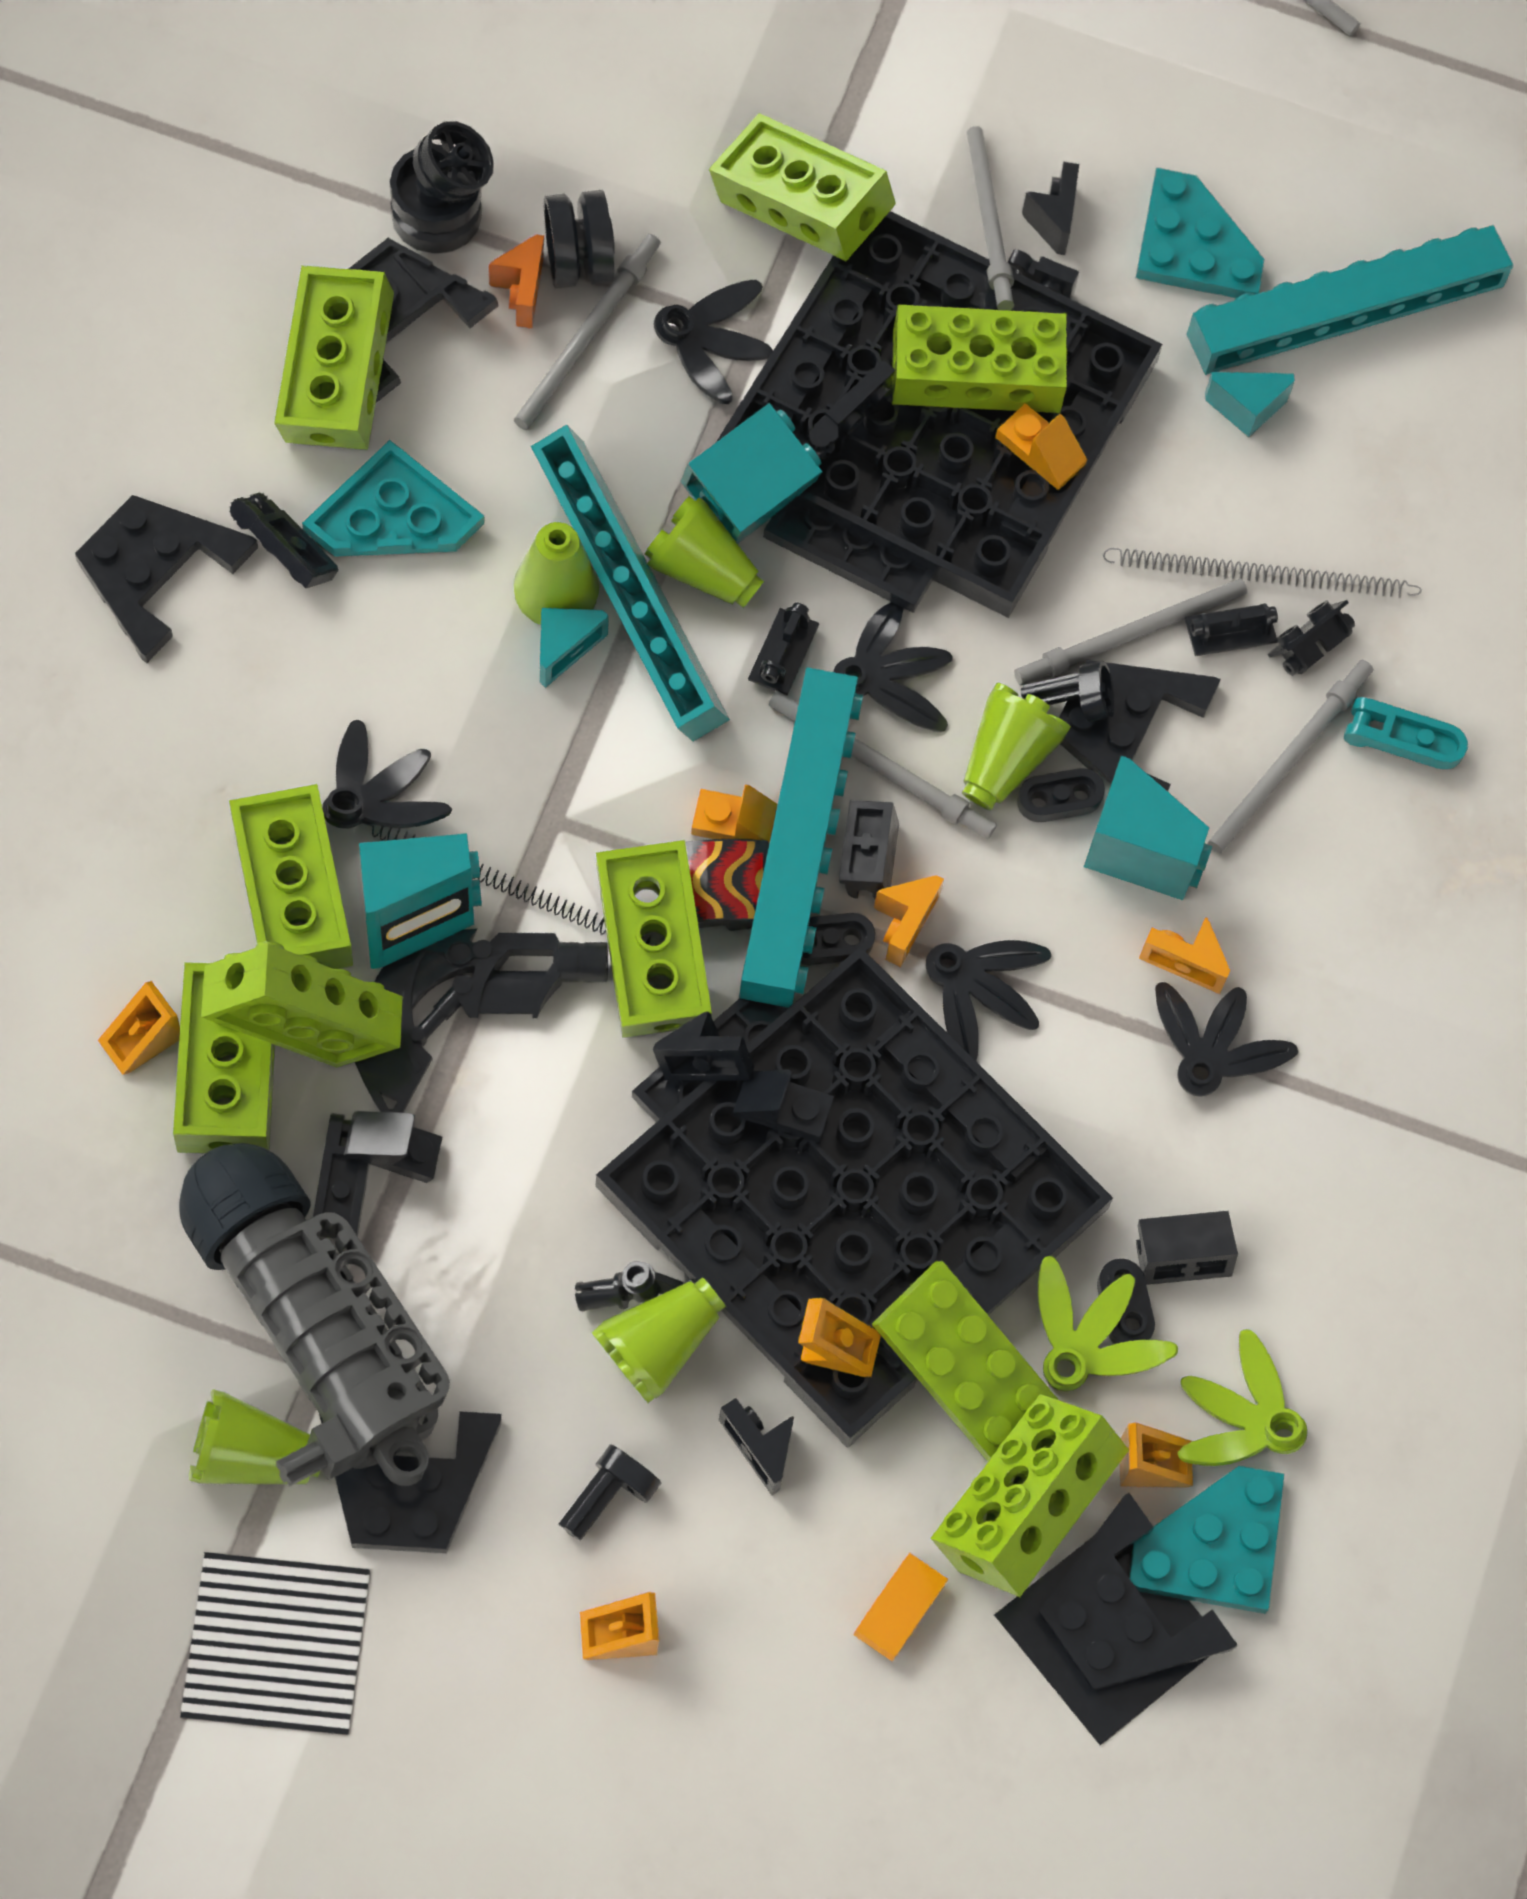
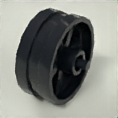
M444 121L435 126L418 143L413 154V166L418 180L425 190L437 199L447 203H463L469 200L488 183L493 174L494 160L490 147L477 131L458 121ZM432 140H440L443 149L433 143ZM434 157L440 161L435 163ZM468 171L475 172V180ZM457 177L464 185L457 183Z

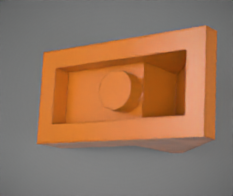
M536 234L489 264V285L497 288L511 289L509 309L516 310V326L533 327L544 261V235Z

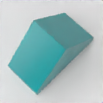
M1211 372L1205 391V401L1246 436L1250 437L1287 403L1295 382L1294 373Z
M541 608L539 682L545 688L608 636L609 615L603 610Z

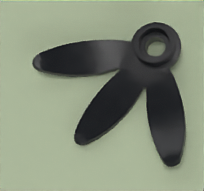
M758 280L742 281L721 288L698 301L689 310L677 304L664 307L657 313L654 319V330L657 336L666 344L677 347L681 363L691 380L706 395L722 404H730L732 402V392L717 366L703 350L727 359L753 361L768 359L773 349L756 338L708 325L732 317L749 305L762 291V283ZM668 323L675 324L679 331L672 329Z
M890 602L880 608L867 622L858 641L855 657L841 660L834 667L833 672L840 674L860 673L861 678L857 680L855 693L862 694L863 697L869 694L884 708L914 725L935 732L945 731L948 726L947 720L931 702L916 691L890 680L916 677L936 671L952 661V654L938 648L911 647L881 656L895 637L904 608Z
M354 720L349 724L341 741L337 756L336 789L328 795L323 803L324 818L329 824L337 828L349 829L365 821L383 827L411 828L439 821L451 814L452 808L443 802H386L406 790L420 776L431 758V752L427 749H418L400 758L363 785L367 772L369 753L366 727L361 720Z
M1004 940L987 943L966 952L958 945L944 943L935 946L928 953L925 964L927 974L935 983L943 986V1014L947 1033L976 1062L979 1044L978 1025L969 994L989 1010L1010 1023L1028 1030L1037 1029L1039 1027V1020L1025 999L1011 986L985 971H1011L1043 964L1051 958V952L1047 947L1027 941ZM942 959H952L956 964L951 968H946L940 964V961Z
M1160 982L1155 986L1156 1004L1161 1022L1173 1045L1184 1058L1177 1070L1178 1082L1184 1091L1193 1096L1203 1097L1212 1094L1219 1087L1222 1077H1238L1262 1073L1283 1065L1298 1054V1048L1294 1043L1283 1040L1255 1041L1230 1051L1227 1050L1236 1037L1246 1012L1247 994L1240 987L1232 989L1220 1000L1209 1018L1203 1038H1200L1192 1011L1177 990L1166 982ZM1203 1067L1207 1070L1208 1077L1203 1080L1197 1079L1193 1075L1192 1069Z

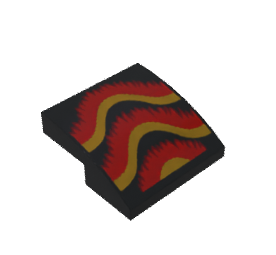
M710 839L685 842L699 928L725 925L729 931L752 928L770 844L768 841L755 839Z

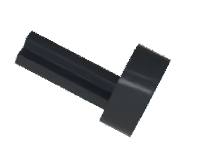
M1104 661L1081 665L1079 673L1026 684L1024 688H1021V697L1023 699L1026 698L1027 694H1031L1040 698L1048 705L1080 699L1083 714L1088 722L1112 718L1114 714L1113 682L1110 670Z
M612 1444L608 1446L595 1463L600 1470L558 1523L568 1534L581 1541L621 1487L639 1500L647 1503L662 1484L651 1471Z

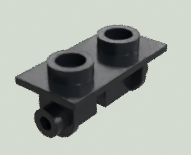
M1327 600L1314 607L1307 613L1310 620L1301 628L1295 625L1277 637L1276 640L1279 645L1267 654L1269 658L1281 654L1285 659L1282 664L1283 668L1291 676H1294L1296 673L1303 674L1306 672L1307 669L1324 656L1316 644L1318 640L1326 652H1328L1352 634L1355 621L1349 614H1342L1340 611L1349 604L1348 600L1335 604H1330Z
M795 602L792 607H788L786 610L779 609L751 670L748 681L774 691H779L788 696L820 625L819 622L810 619L807 606Z
M1266 603L1185 617L1195 656L1277 643L1273 623L1278 622L1277 609L1275 606L1268 607Z

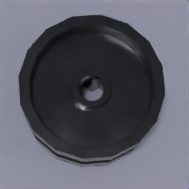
M415 149L404 154L394 165L389 181L391 215L394 229L403 242L418 251L433 254L453 252L468 244L478 232L482 218V191L480 189L472 198L463 203H447L437 199L425 190L416 176L413 166ZM434 157L435 163H438L440 160ZM468 171L475 180V172ZM457 177V183L464 185Z
M603 190L581 193L577 204L578 219H575L572 202L566 194L547 195L544 197L546 244L552 282L555 288L574 287L577 285L580 278V259L583 260L585 275L591 284L611 283L614 281V234Z

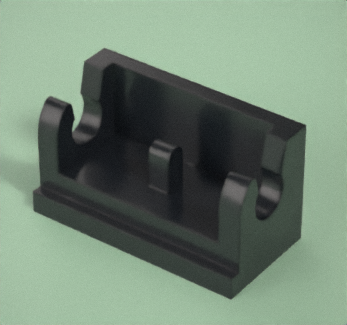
M850 800L839 882L840 884H845L848 895L854 899H858L860 890L873 893L872 897L875 899L879 890L891 887L899 830V820L893 802Z
M1229 1211L1139 1219L1137 1226L1140 1239L1136 1240L1139 1265L1144 1274L1146 1285L1232 1277L1238 1251Z

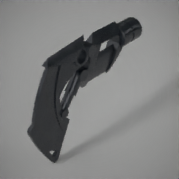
M466 929L382 967L374 982L382 984L385 990L403 996L400 1048L355 1062L363 1083L380 1112L404 1113L433 1060L432 1056L423 1046L426 1044L429 1036L444 1020H448L460 1006L469 1018H478L479 1014H532V1018H538L542 1008L562 985V982L608 981V943L559 942L555 933H498L490 942L487 940L472 942L477 929ZM510 956H553V964L548 971H499ZM474 973L473 977H468L463 974ZM456 977L452 987L433 1006V1010L415 1027L412 1010L417 1003L434 987ZM382 1095L397 1101L393 1109L387 1107Z

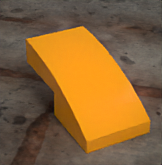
M909 1552L853 1635L893 1662L917 1628L923 1616L943 1590L948 1578Z

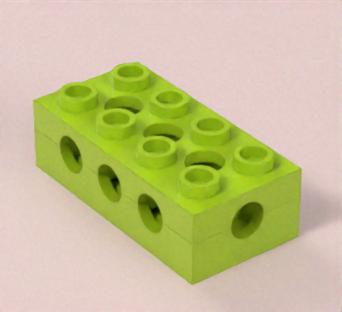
M761 113L757 114L709 168L721 203L845 261L849 259L896 205L886 170Z
M301 265L274 421L285 443L368 450L394 292L384 272Z
M898 305L893 330V368L896 371L892 380V404L1017 411L1026 403L1036 412L1060 413L1067 388L1066 314Z
M314 784L229 800L257 944L260 942H276L283 945L284 950L297 955L312 956L318 960V963L332 969L353 966L351 942L318 785ZM284 841L288 842L286 844H277ZM291 881L297 882L296 884H293V885H286V884H285V883L291 882ZM300 921L306 922V924L300 926L292 925Z
M685 840L596 852V869L622 1038L674 1031L706 1011H709L712 1016ZM647 889L654 891L658 898L652 902H642L635 895L639 891ZM656 932L661 934L665 941L660 945L650 946L642 940V937L647 933ZM662 975L669 978L672 984L666 989L659 990L653 988L648 981L654 976Z
M260 942L253 949L241 953H230L225 955L224 959L205 965L201 1018L338 1068L400 1048L403 996L385 990L384 986L380 983L365 982L352 977L351 972L347 970L332 969L322 965L312 956L297 955L284 950V946L279 943Z
M184 962L173 1137L177 1153H207L217 1147L237 1143L257 1145L270 1151L276 1045L201 1018L204 967L210 963ZM223 1056H235L234 1059L227 1062L219 1061ZM222 1098L233 1099L230 1103L225 1105L215 1104L218 1100Z
M1039 1394L1007 1438L1000 1444L998 1450L979 1475L972 1481L951 1512L946 1515L930 1539L958 1572L1020 1597L1128 1453L1129 1449L1102 1415Z

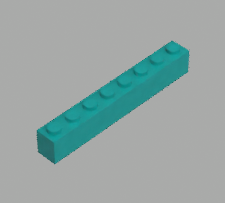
M1494 225L1481 229L1472 227L1454 237L1443 240L1434 238L1425 242L1420 247L1406 251L1397 249L1389 252L1382 258L1368 262L1366 260H1359L1350 264L1347 268L1331 273L1329 271H1321L1307 280L1293 284L1291 282H1284L1266 292L1255 295L1253 293H1246L1237 297L1234 301L1218 306L1215 304L1205 305L1192 314L1186 335L1204 374L1208 375L1211 372L1222 371L1505 286L1510 275L1513 263Z
M566 424L533 444L531 448L572 527L577 532L593 568L677 729L694 742L728 722L730 719L651 568L647 565L641 549L584 441Z
M806 667L741 978L740 999L789 1008L793 1005L795 993L804 994L809 968L802 967L801 961L803 953L812 954L817 928L809 926L811 913L820 914L825 889L817 887L819 873L828 875L832 848L825 847L827 834L836 835L840 809L832 807L835 795L844 796L848 771L840 770L842 757L851 758L856 733L848 731L850 719L859 720L863 695L855 693L858 679L856 676Z

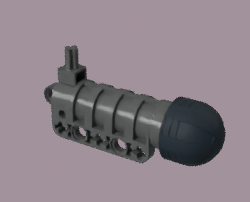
M247 1143L227 1144L207 1152L192 1165L183 1181L179 1200V1214L182 1226L209 1269H226L324 1422L312 1428L307 1446L276 1461L281 1480L284 1483L287 1482L290 1487L321 1470L330 1480L352 1467L363 1469L379 1464L391 1482L400 1486L416 1484L422 1479L429 1463V1453L422 1440L431 1435L438 1419V1408L443 1404L450 1388L447 1372L349 1223L342 1216L329 1212L319 1214L308 1220L305 1219L310 1210L311 1201L289 1167L277 1155L263 1147ZM321 1230H325L329 1235L337 1234L335 1246L328 1238L319 1239ZM353 1264L359 1266L366 1275L365 1279L355 1283L354 1277L346 1265ZM371 1287H373L371 1290L370 1297L368 1298L365 1293L369 1291ZM370 1301L377 1309H381L383 1307L387 1309L384 1316V1321L382 1320L380 1315L376 1313ZM395 1340L408 1341L413 1346L415 1354L410 1358L404 1359L402 1351ZM420 1363H423V1364L421 1365V1368H420L419 1373H417L416 1370H415V1368H416ZM420 1377L426 1385L432 1383L436 1385L433 1395L425 1388ZM425 1416L422 1425H420V1418ZM402 1451L410 1452L418 1459L419 1467L411 1472L402 1471L395 1465L393 1456Z

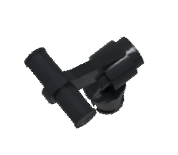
M634 1261L625 1267L623 1273H615L614 1278L577 1282L575 1290L581 1291V1293H575L577 1307L581 1312L616 1305L620 1309L628 1308L629 1301L632 1299L643 1303L692 1280L684 1273L685 1282L655 1272L650 1264Z

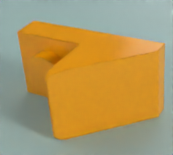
M1025 403L997 429L995 438L1057 490L1063 487L1087 463L1084 452L1065 417L1061 414L1049 423Z
M746 784L742 797L700 788L691 835L710 839L766 840L770 843L778 804Z
M934 875L884 888L877 892L874 908L894 918L883 939V942L889 944L885 960L899 967L903 965L940 897L944 878Z
M1206 917L1193 945L1185 942L1182 936L1173 931H1160L1152 927L1139 956V959L1218 994L1221 993L1230 973V968L1210 921Z
M824 1298L809 1299L798 1341L799 1344L803 1345L801 1360L808 1364L849 1374L871 1377L881 1335L874 1328Z

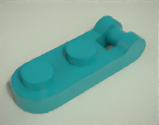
M1359 697L1354 700L1351 714L1354 716L1353 722L1347 725L1344 733L1345 742L1352 746H1368L1444 770L1459 765L1468 750L1466 735L1460 728L1366 697ZM1375 720L1383 723L1382 729L1370 727V722Z

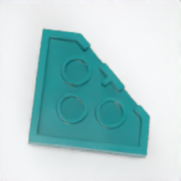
M1156 167L1135 278L1237 298L1246 293L1259 294L1265 259L1196 175Z
M389 440L302 522V528L309 537L334 557L456 552L485 524V517Z
M1238 1466L1156 1524L1153 1531L1132 1545L1128 1577L1137 1590L1144 1593L1266 1614L1270 1603L1284 1474Z

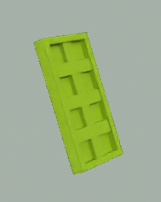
M935 1261L872 1323V1326L987 1462L992 1458L1000 1444L1007 1438L1039 1394L1058 1400L943 1261Z

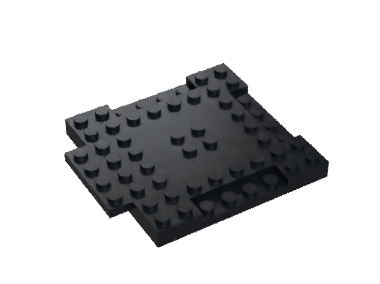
M890 211L847 261L834 255L832 256L717 441L770 403L776 411L781 409L787 414L795 427L792 433L803 446L807 442V435L810 429L880 361H886L893 367V330L898 305L998 310L995 291L990 288L987 269L990 266L989 259ZM1012 271L1014 283L1011 286L1014 307L1010 311L1066 314L1067 388L1060 413H1037L1049 423L1059 414L1065 417L1087 458L1086 465L1063 487L1057 490L995 438L997 429L1016 411L892 404L891 393L881 406L875 408L871 405L863 413L865 416L863 421L851 434L847 435L843 431L838 436L834 452L830 456H826L825 460H822L821 465L818 466L822 470L818 480L771 517L764 529L763 538L912 613L915 612L934 580L1009 618L1046 555L1049 543L1119 423L1122 424L1158 362L1163 344Z
M861 947L857 948L789 1008L739 998L714 1020L719 1036L743 1037L754 1064L753 1071L790 1070L793 1071L791 1083L834 1096L820 1143L733 1116V1110L743 1081L665 1080L659 1067L632 1090L631 1096L656 1123L598 1172L595 1187L657 1251L661 1248L694 1283L702 1277L708 1282L726 1305L721 1311L785 1376L784 1383L847 1448L910 1392L918 1379L882 1336L880 1337L871 1377L849 1374L802 1361L803 1345L799 1344L798 1341L809 1299L824 1298L874 1328L872 1323L935 1261H943L989 1316L1040 1269L1042 1260L1045 1257L1053 1256L1056 1258L1109 1209L1113 1197Z

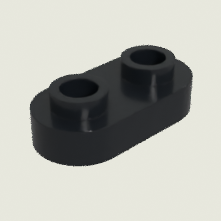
M1086 768L1033 776L1022 784L1017 798V805L1021 814L1033 822H1047L1087 815L1097 810L1100 806L1105 786L1103 780L1096 772ZM1083 791L1087 794L1088 798L1078 799L1075 797L1074 792ZM1039 798L1042 799L1046 803V805L1043 807H1037L1032 803L1031 800Z
M858 913L810 917L809 926L817 928L814 940L816 947L813 948L812 954L803 953L801 964L815 965L842 962L859 947L869 954L875 940V928L872 922L864 915ZM848 935H854L860 942L856 945H850L844 938Z
M1121 1258L1114 1259L1108 1262L1100 1272L1097 1280L1098 1294L1100 1295L1106 1287L1115 1281L1114 1277L1119 1274L1133 1275L1135 1286L1130 1302L1119 1323L1109 1335V1338L1113 1344L1135 1340H1150L1155 1330V1320L1144 1274L1141 1268L1133 1261ZM1135 1318L1139 1322L1140 1328L1137 1330L1129 1329L1125 1325V1319Z

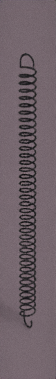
M365 821L362 822L372 827V836L374 838L378 836V834L374 835V825ZM381 826V829H380V831H379V832H380V835H379L380 840H381V841L385 840V839H386V836H387V840H389V836H390V832H391L392 828H391V827L389 828V831H388L387 835L382 839V838H381V835H382V831H383V828H384V827ZM398 828L394 838L395 840H397L401 828ZM406 831L403 839H406L408 831ZM484 864L480 867V875ZM489 867V869H488V871H487V873H486V875H485V877H486V880H485L486 886H489V885L492 884V881H491L489 884H487L488 876H489L491 867ZM497 870L493 877V888L497 889L501 884V892L503 893L507 890L506 888L503 891V884L507 874H504L500 884L495 887L496 878L499 870ZM514 876L511 878V881H510L509 884H508V887H509V889H508V894H509V896H512V895L514 894V892L510 894L511 885H512ZM520 880L515 889L516 898L520 899L524 894L523 899L525 903L531 898V904L534 906L539 900V908H544L545 904L541 907V900L545 890H542L538 900L533 904L537 886H535L531 896L525 900L529 883H527L522 895L518 897L519 887L522 882ZM550 893L548 899L546 900V910L547 912H550L554 907V914L556 916L560 913L559 911L556 914V908L560 896L557 897L553 907L550 910H548L549 902L552 896V893ZM567 899L565 900L564 904L561 907L562 919H565L570 913V922H573L577 917V925H581L585 919L584 926L586 929L589 928L592 924L593 932L597 931L600 926V935L606 933V930L602 933L604 916L601 922L599 923V926L594 930V925L598 912L593 917L591 923L588 926H586L590 909H588L584 919L579 923L580 913L583 908L582 906L577 912L575 918L571 920L575 902L572 904L568 914L564 916V910L567 903ZM651 935L648 937L646 941V944L648 945L650 943Z

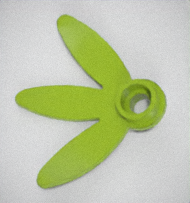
M1047 1256L1042 1260L1038 1279V1304L1047 1338L1053 1347L1045 1357L1043 1374L1046 1381L1053 1388L1064 1392L1073 1391L1084 1384L1089 1374L1097 1376L1136 1374L1155 1368L1177 1355V1344L1163 1340H1135L1113 1344L1101 1349L1098 1348L1117 1326L1130 1302L1135 1286L1133 1275L1124 1274L1106 1287L1090 1305L1077 1330L1074 1331L1072 1302L1062 1269L1057 1259L1053 1256ZM1061 1361L1072 1363L1074 1367L1073 1375L1070 1377L1061 1376L1057 1370L1058 1363Z
M1244 1329L1240 1332L1239 1356L1244 1379L1257 1405L1232 1390L1209 1380L1195 1376H1185L1181 1379L1180 1383L1183 1390L1204 1411L1226 1424L1244 1429L1211 1435L1184 1445L1178 1451V1457L1183 1462L1202 1466L1228 1465L1250 1458L1265 1448L1280 1454H1290L1296 1452L1305 1444L1307 1425L1297 1412L1285 1408L1283 1390L1277 1370L1265 1346L1252 1330ZM1281 1429L1289 1430L1292 1433V1435L1289 1437H1280L1276 1435V1432Z

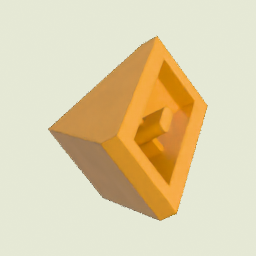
M152 981L145 982L98 1039V1042L122 1075L129 1074L179 1041L180 1026L178 1017Z
M1137 1422L1127 1425L1120 1438L1129 1449L1120 1462V1487L1187 1488L1193 1486L1192 1464L1183 1462L1178 1457V1451L1184 1445L1190 1443V1440Z
M647 1592L580 1612L584 1660L657 1655L659 1633L655 1593Z

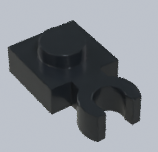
M1013 250L1007 262L1011 265L1012 271L1072 299L1080 271L1041 256L1038 262L1021 250Z

